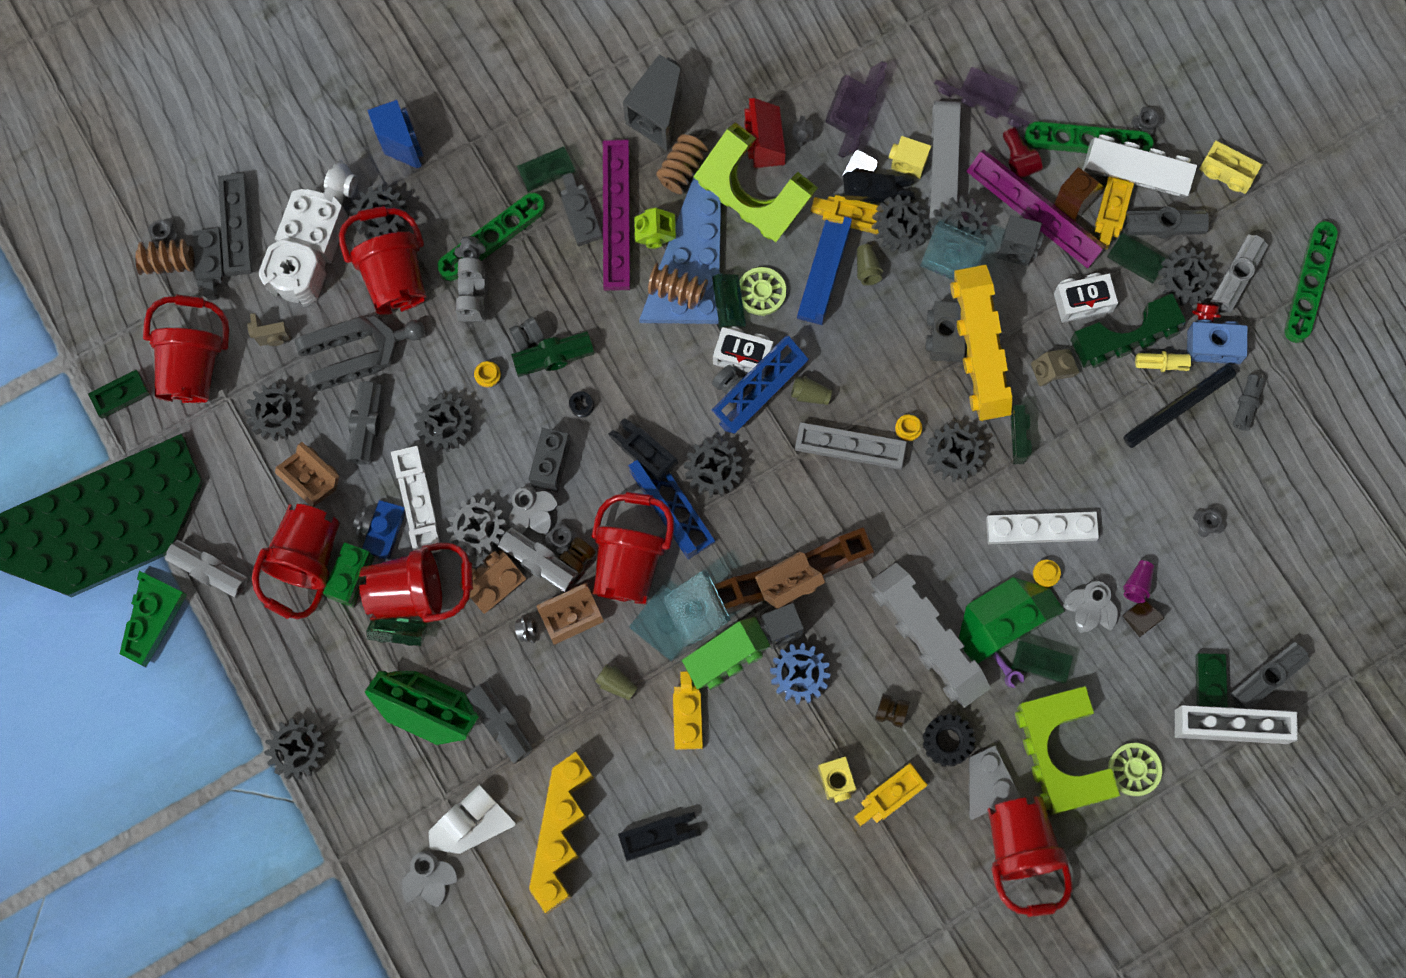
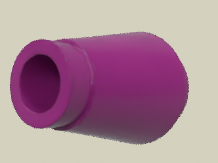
M1144 560L1138 562V565L1123 586L1125 598L1135 603H1144L1150 597L1153 570L1155 568L1152 563Z

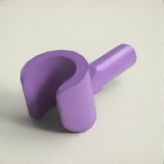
M998 652L992 656L1006 675L1004 680L1008 687L1015 688L1014 684L1011 683L1012 675H1016L1021 683L1024 682V676L1018 671H1012Z

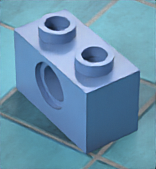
M1210 320L1193 322L1187 330V354H1190L1191 361L1241 364L1247 357V326L1239 325L1238 322L1234 321L1222 324H1215ZM1211 337H1218L1222 341V345L1215 344Z

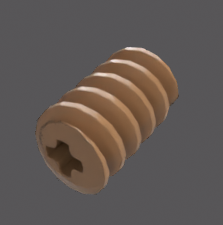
M686 134L678 137V143L674 144L672 152H669L667 160H664L662 168L656 173L664 187L681 195L684 191L679 184L683 186L689 184L684 176L693 177L694 173L689 168L698 169L699 164L695 159L702 161L704 155L700 151H708V148L699 139Z
M185 239L180 240L179 247L176 246L174 240H170L168 248H166L164 240L159 241L158 248L155 247L153 241H149L148 249H145L143 242L138 243L135 262L139 275H142L143 272L147 275L153 274L154 271L157 274H162L164 271L173 273L175 269L177 272H184L185 268L191 272L195 268L192 246H187Z
M657 262L649 278V294L654 295L658 291V297L661 299L668 294L669 302H674L678 297V304L683 306L688 301V308L691 310L697 304H700L707 288V279L699 285L697 275L691 281H688V272H685L680 278L678 277V268H675L669 274V265L666 264L662 270H658L659 262Z

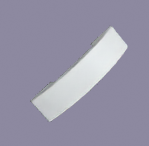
M418 446L392 451V460L396 478L400 485L413 551L420 549L424 545L440 543L431 494ZM435 550V551H431V552H432V554H433V553L441 552L442 550Z

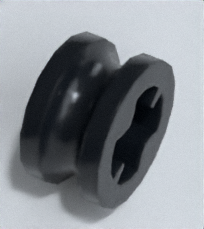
M580 391L570 397L569 407L575 416L582 418L589 416L593 412L594 402L588 393ZM582 399H586L587 407L585 409L581 407V410H577L576 401L580 400L582 402Z

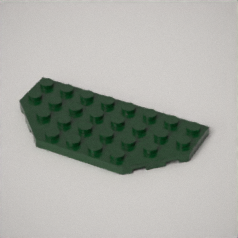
M182 434L174 436L1 512L0 571L72 598L166 556L168 548L176 541L181 528H184L192 510L191 505L197 492H200L203 485L202 478L185 437Z

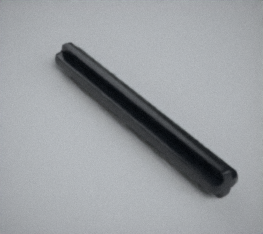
M1225 365L1125 434L1123 437L1125 443L1130 448L1135 447L1236 376V371L1231 365Z

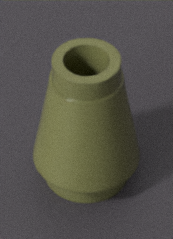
M869 244L859 246L857 248V278L861 280L863 285L867 286L879 283L882 279L883 270L872 246Z
M806 376L803 378L796 377L791 392V397L796 398L798 402L825 405L829 404L832 390Z
M606 664L595 680L600 685V689L625 698L628 701L638 688L615 665L612 667Z

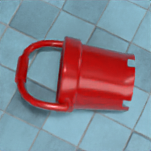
M381 206L358 211V214L349 217L342 224L339 232V243L344 261L346 263L352 262L354 268L360 271L376 313L380 315L393 314L391 308H400L402 312L414 308L425 301L424 297L427 298L417 259V253L419 248L424 246V241L413 217L403 210ZM387 214L403 217L409 222L414 231V234L410 232H394L376 236L354 247L350 254L346 245L345 235L348 227L353 222L386 217Z
M176 294L171 297H163L155 301L148 308L144 319L143 339L150 341L151 347L154 349L155 398L173 402V399L182 400V403H206L207 400L209 401L215 357L221 353V350L228 349L230 333L226 315L214 303L205 301L201 297ZM166 303L196 308L206 307L219 316L222 322L223 336L221 338L215 333L189 328H159L150 332L151 319L157 308Z
M626 492L625 494H618L607 499L599 507L592 531V538L598 544L594 595L626 602L634 600L635 604H647L659 557L664 555L665 549H670L674 532L673 515L670 508L663 501L654 498L653 495ZM618 501L647 506L655 505L666 516V537L664 539L640 531L600 526L601 520L608 507Z
M292 504L288 505L269 547L260 550L252 574L253 589L258 599L264 603V607L286 619L306 618L317 609L328 581L329 570L327 566L340 522L335 517H333L331 523L325 520L327 512L304 504H297L295 510H293ZM260 569L285 583L317 590L310 607L305 611L297 613L280 602L267 598L260 588Z
M453 543L424 545L420 549L411 551L408 556L361 567L359 577L366 576V583L359 585L364 611L366 615L372 614L370 617L371 621L419 616L425 623L444 620L455 616L464 609L470 598L471 590H473L472 563L469 562L468 554L460 546ZM448 549L457 552L462 558V590L464 593L458 605L449 611L441 613V582L437 564L431 551Z
M1039 796L1034 797L1035 803L1028 804L1025 797L996 804V811L991 808L987 809L996 859L991 868L995 887L1000 899L1009 909L1018 914H1025L1028 917L1054 914L1056 910L1066 905L1072 893V877L1064 849L1058 846L1045 809L1043 797ZM1059 869L1063 870L1065 878V891L1059 902L1027 905L1026 907H1020L1013 903L1006 895L1002 885V881L1034 877Z

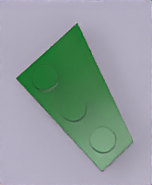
M139 571L137 593L133 594L131 602L133 610L130 620L126 623L119 654L147 667L187 594Z

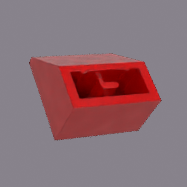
M749 98V108L744 109V128L756 139L747 150L748 159H753L754 168L785 165V147L780 107L756 98Z

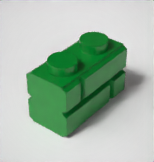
M344 543L340 551L341 557L337 558L323 594L333 601L354 608L360 594L359 585H363L366 580V576L359 577L361 567L372 565L375 557L367 550Z

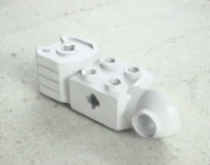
M341 160L336 161L334 166L327 171L324 180V193L309 189H299L291 193L275 236L276 242L267 248L259 270L262 283L274 298L278 297L277 294H279L289 302L299 303L300 301L305 307L314 303L319 297L326 277L325 264L326 262L331 264L339 243L341 226L348 218L347 213L342 207L345 197L351 198L354 195L358 182L357 175L352 174L350 168Z

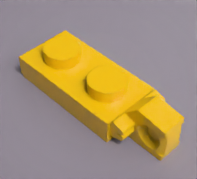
M1109 176L1095 223V232L1101 233L1099 241L1106 246L1105 250L1108 249L1112 236L1118 238L1119 232L1122 230L1134 183Z
M835 195V197L828 196L827 200L814 197L811 212L823 216V220L842 224L844 217L852 218L851 228L872 234L879 233L878 230L871 227L877 222L872 218V215L878 212L876 209L878 205L857 200H846L845 197Z
M688 671L680 672L681 686L674 687L673 693L675 750L703 749L701 692L695 686H692V679Z
M909 763L867 795L866 799L861 802L865 809L853 818L860 827L871 818L878 823L928 785L914 766Z

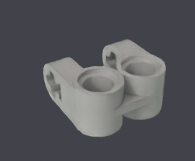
M459 259V295L456 298L457 319L459 322H485L487 317L486 297L488 293L487 271H485L483 263L479 259Z

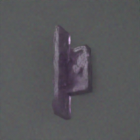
M884 61L879 62L870 69L865 85L847 74L841 77L824 121L846 134L838 156L841 158L855 153L860 145L859 137L861 131L868 124L869 117L867 116L869 110L874 106L877 100V89L883 83L886 76L884 71L887 63Z
M971 67L961 90L937 79L934 82L935 85L939 86L938 92L948 97H952L953 93L962 97L960 102L972 108H975L976 104L986 108L984 113L998 119L999 115L1009 118L1007 124L1021 130L1023 125L1029 127L1031 124L1029 121L1008 112L1019 88L977 68Z

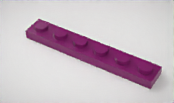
M603 140L604 291L630 290L629 140Z
M983 149L979 152L966 171L1023 218L1042 223L1040 231L1087 269L1092 266L1106 246L986 150Z

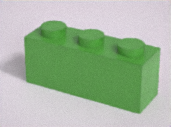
M753 617L737 622L684 658L682 662L697 689L708 686L711 690L723 684L725 676L732 677L743 671V664L747 662L752 664L763 658L762 652L771 647L757 619Z

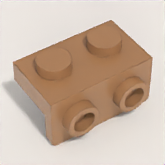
M303 442L297 445L295 454L276 466L275 473L312 507H315L337 489L339 481L337 471L331 465H327L313 448L308 447Z
M502 550L490 553L485 557L484 563L476 570L472 569L473 590H471L470 598L483 614L488 612L526 580L524 575Z
M803 552L796 553L755 577L764 600L777 609L792 604L796 598L802 595L813 593L817 590L818 586L825 583L822 574L809 565Z
M586 583L573 587L569 591L537 605L539 614L554 645L604 622Z

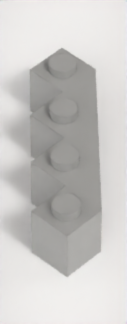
M894 563L869 581L874 589L872 596L880 607L885 605L893 612L898 621L895 625L898 632L904 638L909 637L917 644L921 652L919 656L920 661L928 670L932 668L941 676L945 684L943 691L952 702L957 700L965 708L991 689L982 669L975 660L973 662L963 650V644L951 628L947 629L939 618L940 614L927 597L924 598L914 586L916 582L909 573L897 563Z

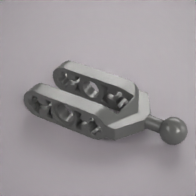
M373 315L367 318L352 319L296 338L295 345L300 356L322 352L374 334L379 352L366 354L307 374L305 379L308 390L311 392L322 391L378 373L383 368L390 367L397 341L407 338L413 341L420 340L425 334L424 324L418 320H411L406 324L405 328L393 332Z

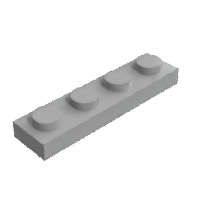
M800 422L795 451L901 470L906 441Z

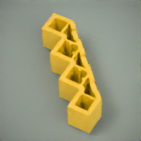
M987 265L954 270V282L950 283L952 297L958 299L961 308V320H957V330L959 336H964L967 344V357L963 358L965 373H970L973 381V395L969 396L972 411H977L980 421L1010 416L1012 413L1011 387H1008L1006 384L1005 371H1008L1005 351L1000 345L999 333H1001L998 311L994 308L992 295H995Z
M574 752L552 768L529 890L546 914H549L572 898L556 873L579 858L564 833L587 817L571 794L594 779L577 752Z

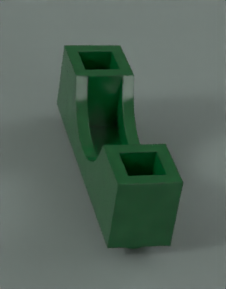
M1170 294L1146 305L1143 310L1142 325L1135 331L1116 333L1098 322L1075 331L1070 341L1083 368L1091 365L1093 368L1105 364L1108 361L1107 359L1113 356L1122 358L1132 352L1131 349L1139 346L1144 349L1156 343L1157 339L1164 336L1166 339L1177 336L1181 333L1180 330L1186 323V320L1173 294Z

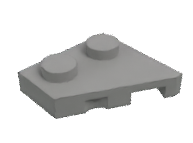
M996 746L969 758L970 821L988 813V808L994 810L996 804L1020 798Z

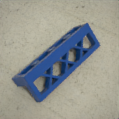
M844 217L842 224L825 220L797 319L823 325L849 237L852 218Z
M785 336L712 409L713 413L721 420L719 425L725 432L735 434L809 360L790 336ZM788 345L792 351L780 362L781 351ZM767 365H774V369L762 380V369ZM747 384H756V387L743 399V388ZM728 403H737V406L727 416L721 411Z
M638 460L628 465L631 475L644 494L653 495L654 498L663 501L668 507H672L670 510L674 518L673 538L688 560L715 543L714 538L670 473L665 477L668 482H659L649 478ZM661 486L673 488L675 491L673 502L663 499L659 493ZM678 497L683 504L677 503ZM652 505L667 528V519L664 512L658 506ZM675 508L686 509L689 512L688 524L679 523L674 515ZM692 519L695 521L697 526L691 525ZM690 529L702 532L707 540L695 547L689 538Z

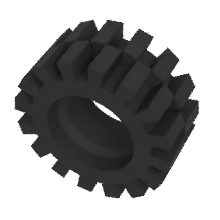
M940 715L933 719L925 729L923 749L925 748L926 755L930 756L934 763H939L941 766L952 767L961 764L970 756L974 749L975 737H973V728H970L968 726L969 723L966 720L963 721L958 715ZM944 730L954 731L959 737L957 749L953 751L943 750L938 743L939 734Z

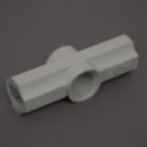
M1249 234L1246 236L1210 301L1213 305L1219 306L1218 310L1231 313L1268 247L1263 238ZM1234 270L1241 271L1244 277L1237 276Z
M512 527L506 531L498 545L499 549L519 561L520 565L538 578H544L564 593L572 587L579 575L577 571L557 559L556 555L538 542H532Z
M179 540L171 544L167 550L166 561L190 573L191 577L209 587L214 586L236 599L243 594L247 587L249 578L225 566L224 562L204 551L201 553Z

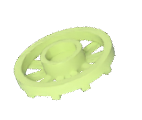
M766 267L753 268L740 278L737 286V297L741 306L747 312L761 316L769 315L776 312L783 305L786 299V284L781 275L773 269ZM758 273L759 280L754 281L750 276ZM762 273L770 275L767 281L763 280ZM775 277L779 281V284L771 286L770 283ZM747 279L751 283L752 287H746L742 285L744 281ZM782 288V295L772 292L773 290ZM741 290L751 292V294L742 297ZM773 297L780 300L775 305L770 298ZM753 298L754 301L750 306L745 303V301ZM767 301L772 308L765 310L764 302ZM757 302H760L761 310L754 309Z
M1140 743L1125 744L1118 748L1110 758L1108 769L1112 768L1113 775L1114 771L1124 772L1122 776L1117 779L1115 778L1118 790L1129 796H1143L1152 792L1158 786L1162 777V765L1158 755L1148 746ZM1130 748L1139 749L1136 758H1133ZM1126 750L1129 760L1126 761L1119 753ZM1143 751H1146L1151 756L1145 761L1141 759ZM1115 759L1123 763L1124 766H1114ZM1154 760L1156 769H1148L1147 764ZM1147 773L1156 774L1154 782L1146 777ZM1125 778L1129 779L1126 788L1119 784ZM1143 779L1150 787L1143 790L1140 780ZM1133 781H1136L1138 792L1130 791Z

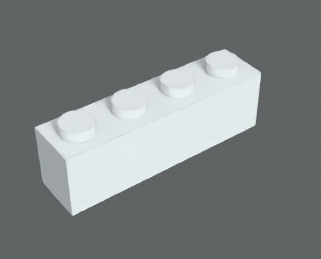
M1099 135V138H1093L1090 141L1083 171L1104 177L1109 176L1134 183V185L1182 198L1189 195L1197 165L1190 163V158L1178 155L1175 156V159L1165 156L1166 152L1157 149H1150L1149 152L1139 149L1140 145L1131 142H1125L1124 145L1114 143V138L1105 135Z
M1182 705L1175 709V738L1289 744L1297 741V712Z

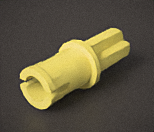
M1162 351L1161 354L1138 353L1135 357V366L1137 368L1160 369L1161 372L1166 370L1189 371L1191 356L1190 354L1166 353V351Z

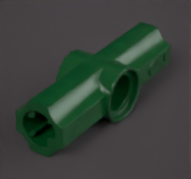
M588 331L563 339L559 337L548 338L541 341L536 347L513 353L511 356L517 375L521 377L544 369L546 371L559 370L568 365V362L594 355V350Z

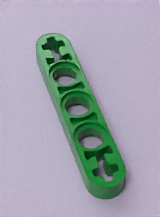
M1033 122L1029 124L1024 135L1025 143L1031 148L1078 153L1088 152L1089 145H1085L1081 139L1083 135L1087 134L1094 138H1099V135L1116 137L1121 141V145H1124L1127 139L1135 144L1140 140L1142 145H1144V148L1140 150L1147 152L1153 146L1151 135L1143 131L1048 122ZM1034 131H1039V139H1034ZM1050 131L1052 132L1050 136V141H1047V134ZM1059 132H1064L1069 136V141L1061 143L1057 141L1055 135Z
M529 193L523 196L471 235L479 239L486 248L485 253L480 254L479 260L483 261L544 214L545 204L539 194ZM530 202H532L533 204H537L538 209H529L528 204ZM520 209H522L523 213L525 212L527 218H523L522 213L519 211ZM510 216H517L520 221L517 226L508 227L505 224L506 219ZM490 231H495L499 234L497 241L493 243L485 241L484 238ZM455 248L441 257L437 264L441 277L447 281L458 279V259L455 255ZM448 263L451 266L454 265L455 270L453 272L446 271L445 265Z
M1323 221L1318 223L1309 237L1284 328L1286 338L1293 343L1303 342L1310 335L1338 235L1337 228L1330 222ZM1324 230L1326 231V236L1328 237L1323 242V245H1318L1321 242L1322 234L1320 232ZM1315 252L1320 253L1324 257V263H1314L1311 259V254ZM1306 276L1314 277L1318 282V286L1315 288L1308 287L1304 282V278ZM1298 301H1308L1311 304V311L1304 312L1300 310ZM1299 319H1304L1300 326V330L1304 332L1300 335L1295 334L1296 329L1294 327L1298 324Z

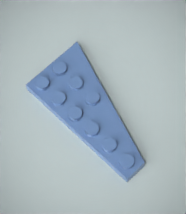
M694 177L675 224L676 239L669 241L658 270H662L667 264L669 265V274L675 268H678V277L680 278L685 272H688V281H691L697 275L698 284L701 285L707 279L706 291L700 304H697L693 310L688 308V301L683 306H680L678 304V297L674 302H669L668 294L663 299L658 297V291L654 295L649 294L639 319L640 323L719 324L721 201L713 192L702 188Z

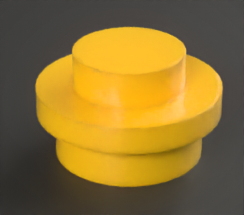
M484 361L475 368L474 378L482 387H493L499 382L501 371L494 362Z
M903 415L896 422V434L904 441L916 440L922 432V423L914 415Z
M1042 560L1033 569L1035 582L1043 587L1054 586L1061 577L1059 566L1052 560Z

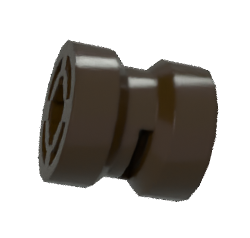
M576 536L571 542V548L568 551H564L559 559L580 575L584 571L587 561L593 560L597 552L588 543Z
M883 693L875 720L880 722L889 721L892 722L893 726L902 728L910 701L903 699L897 701L892 699L890 695Z

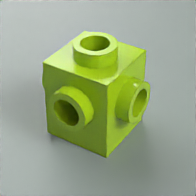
M651 208L645 210V213L634 217L635 242L644 244L647 248L656 249L662 247V244L676 239L674 213L659 208Z

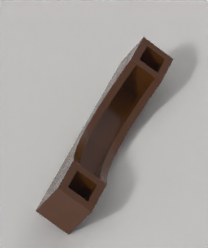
M862 527L841 535L805 553L809 565L819 571L824 578L871 560L874 551L866 531ZM771 567L735 576L709 586V593L719 618L765 601L755 577Z

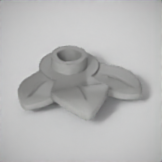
M527 486L518 488L512 496L514 508L509 515L510 526L521 534H524L529 527L536 532L548 534L552 524L549 511L554 510L558 506L556 499L546 491L536 492L533 488ZM528 495L530 501L527 505H524L522 500Z
M1092 581L1084 589L1073 590L1064 601L1063 607L1065 609L1076 612L1075 624L1080 633L1094 629L1099 623L1106 629L1112 630L1117 622V607L1110 600L1111 590L1104 582ZM1095 590H1101V599H1093L1092 594Z
M430 852L417 853L411 860V871L402 880L403 898L408 903L421 895L429 904L439 907L445 898V885L457 882L454 868L447 862L438 861L436 856ZM423 861H428L430 867L427 871L423 872L420 869V864Z

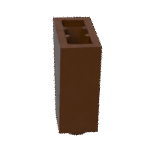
M1078 167L1061 186L1054 205L1076 222L1105 187Z

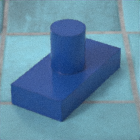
M379 500L362 549L369 551L373 556L389 560L405 515V508Z

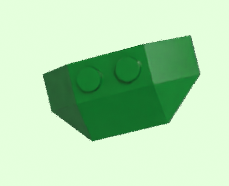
M1012 577L966 605L958 639L963 644V650L972 662L975 660L977 664H980L1065 611L1050 588Z
M378 671L365 690L366 696L388 723L436 745L466 740L479 718L465 693L417 671H394L389 673Z

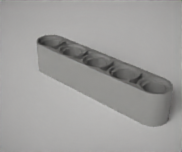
M934 101L929 221L935 218L934 210L941 211L940 203L944 202L948 205L952 197L957 202L960 102Z

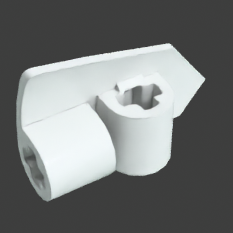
M478 785L429 830L430 849L460 854L514 827L515 822Z

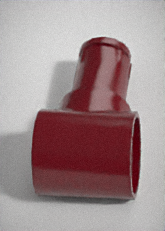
M1016 127L1006 130L1003 133V139L1011 152L1009 158L1010 170L1021 179L1042 171V161L1037 150H1030L1029 146L1024 144Z

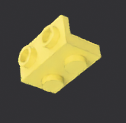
M1215 140L1199 170L1204 172L1208 178L1218 179L1227 184L1231 190L1246 194L1262 164Z

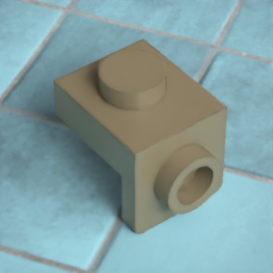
M250 314L251 323H247L249 336L251 339L254 338L259 346H279L284 341L291 340L290 330L284 322L262 326L257 314Z
M1070 349L1049 351L1031 362L1039 386H1045L1053 380L1071 378L1079 373Z

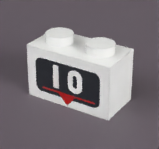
M1093 273L1086 276L1085 279L1077 281L1074 278L1066 279L1057 285L1054 292L1062 323L1111 313L1118 304L1110 274L1101 275V273Z
M722 327L713 354V365L720 367L731 365L736 371L748 374L773 349V341H770L767 336L762 334H754V336L745 334L742 329L737 327H729V329ZM768 365L762 369L763 379L765 377Z

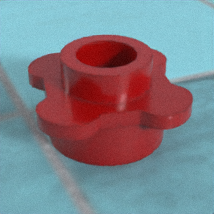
M1197 303L1196 310H1192V313L1198 315V320L1214 322V317L1221 318V315L1218 313V305Z

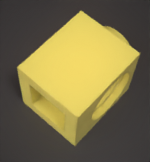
M901 136L899 144L894 143L889 154V159H892L891 169L920 179L928 160L931 146Z
M846 757L820 764L818 770L827 799L834 798L835 803L852 798L850 793L855 792L856 787ZM833 774H840L845 778V786L843 788L837 789L830 784V777Z

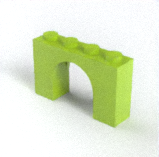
M735 122L725 131L694 175V178L698 180L702 188L718 196L721 203L737 211L745 222L756 226L764 237L777 242L817 191L818 187L801 173L797 172L788 181L780 194L773 199L759 200L747 194L739 183L737 170L740 160L756 138Z
M1086 686L1021 703L1017 707L1018 712H1015L1016 722L1019 728L1024 729L1026 739H1023L1024 748L1028 756L1032 755L1035 765L1031 767L1035 782H1040L1043 791L1040 797H1043L1045 809L1049 811L1050 816L1120 796L1112 768L1084 776H1070L1059 771L1053 765L1048 755V738L1056 726L1087 718L1094 714Z

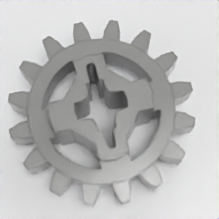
M471 497V504L468 505L462 500V508L460 510L455 507L452 509L456 516L448 517L447 519L453 525L447 528L449 534H454L450 541L453 544L458 543V546L463 550L467 548L466 553L468 556H472L473 552L477 551L479 557H482L483 550L485 549L492 553L493 549L491 546L493 544L499 545L498 537H503L505 531L501 528L507 526L506 521L500 519L504 515L502 510L495 511L497 505L494 502L487 506L486 498H482L480 503H477L475 498ZM480 510L485 511L486 513L478 514L474 513L473 511ZM465 516L464 525L459 527L461 520ZM474 523L480 525L481 529L477 532L473 527ZM494 527L492 535L488 538L490 528ZM473 539L480 541V543L473 544L467 541Z

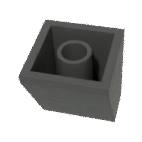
M659 54L623 100L626 125L666 151L671 146L682 93L681 68L672 58L666 59Z

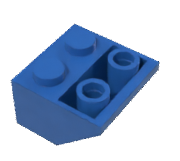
M395 100L367 110L384 154L412 167H422L419 157H422L423 154L406 108L401 109L398 101Z

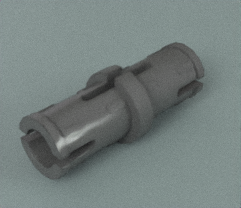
M1248 375L1243 395L1239 397L1237 402L1239 408L1232 424L1235 428H1238V425H1240V430H1250L1254 412L1260 406L1259 397L1265 383L1264 378L1261 377L1257 381L1259 376Z

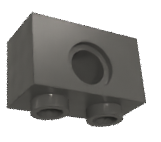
M935 301L933 309L927 312V326H931V335L926 336V351H930V360L962 362L965 355L964 336H959L957 330V320H961V308L958 302ZM943 327L948 328L952 334L945 336L940 333L939 329Z
M793 603L763 614L761 624H759L771 645V650L801 639L804 630Z

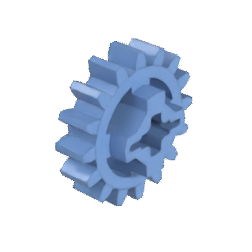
M801 643L800 649L797 650L793 644H790V652L787 653L781 649L780 655L782 658L773 659V663L777 665V668L770 669V674L776 675V678L771 680V684L779 685L776 690L777 695L783 692L786 693L785 701L788 702L791 697H794L795 703L799 705L801 698H805V701L809 704L811 702V695L818 699L820 698L819 688L827 689L828 685L823 680L830 679L831 674L825 673L824 670L829 668L830 665L829 663L821 662L824 657L823 653L817 656L814 654V646L807 651L805 650L804 643ZM804 656L809 659L807 661H800L795 657ZM784 664L789 670V675L785 680L782 679L781 675ZM816 667L819 672L817 683L811 677ZM796 668L799 671L808 668L805 672L804 680L802 677L793 679ZM796 686L803 687L806 691L798 692L791 689Z

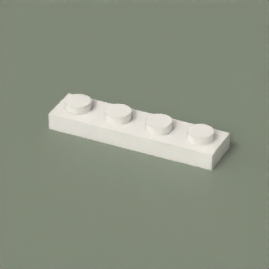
M1097 512L989 515L986 517L988 544L1097 541L1099 539Z

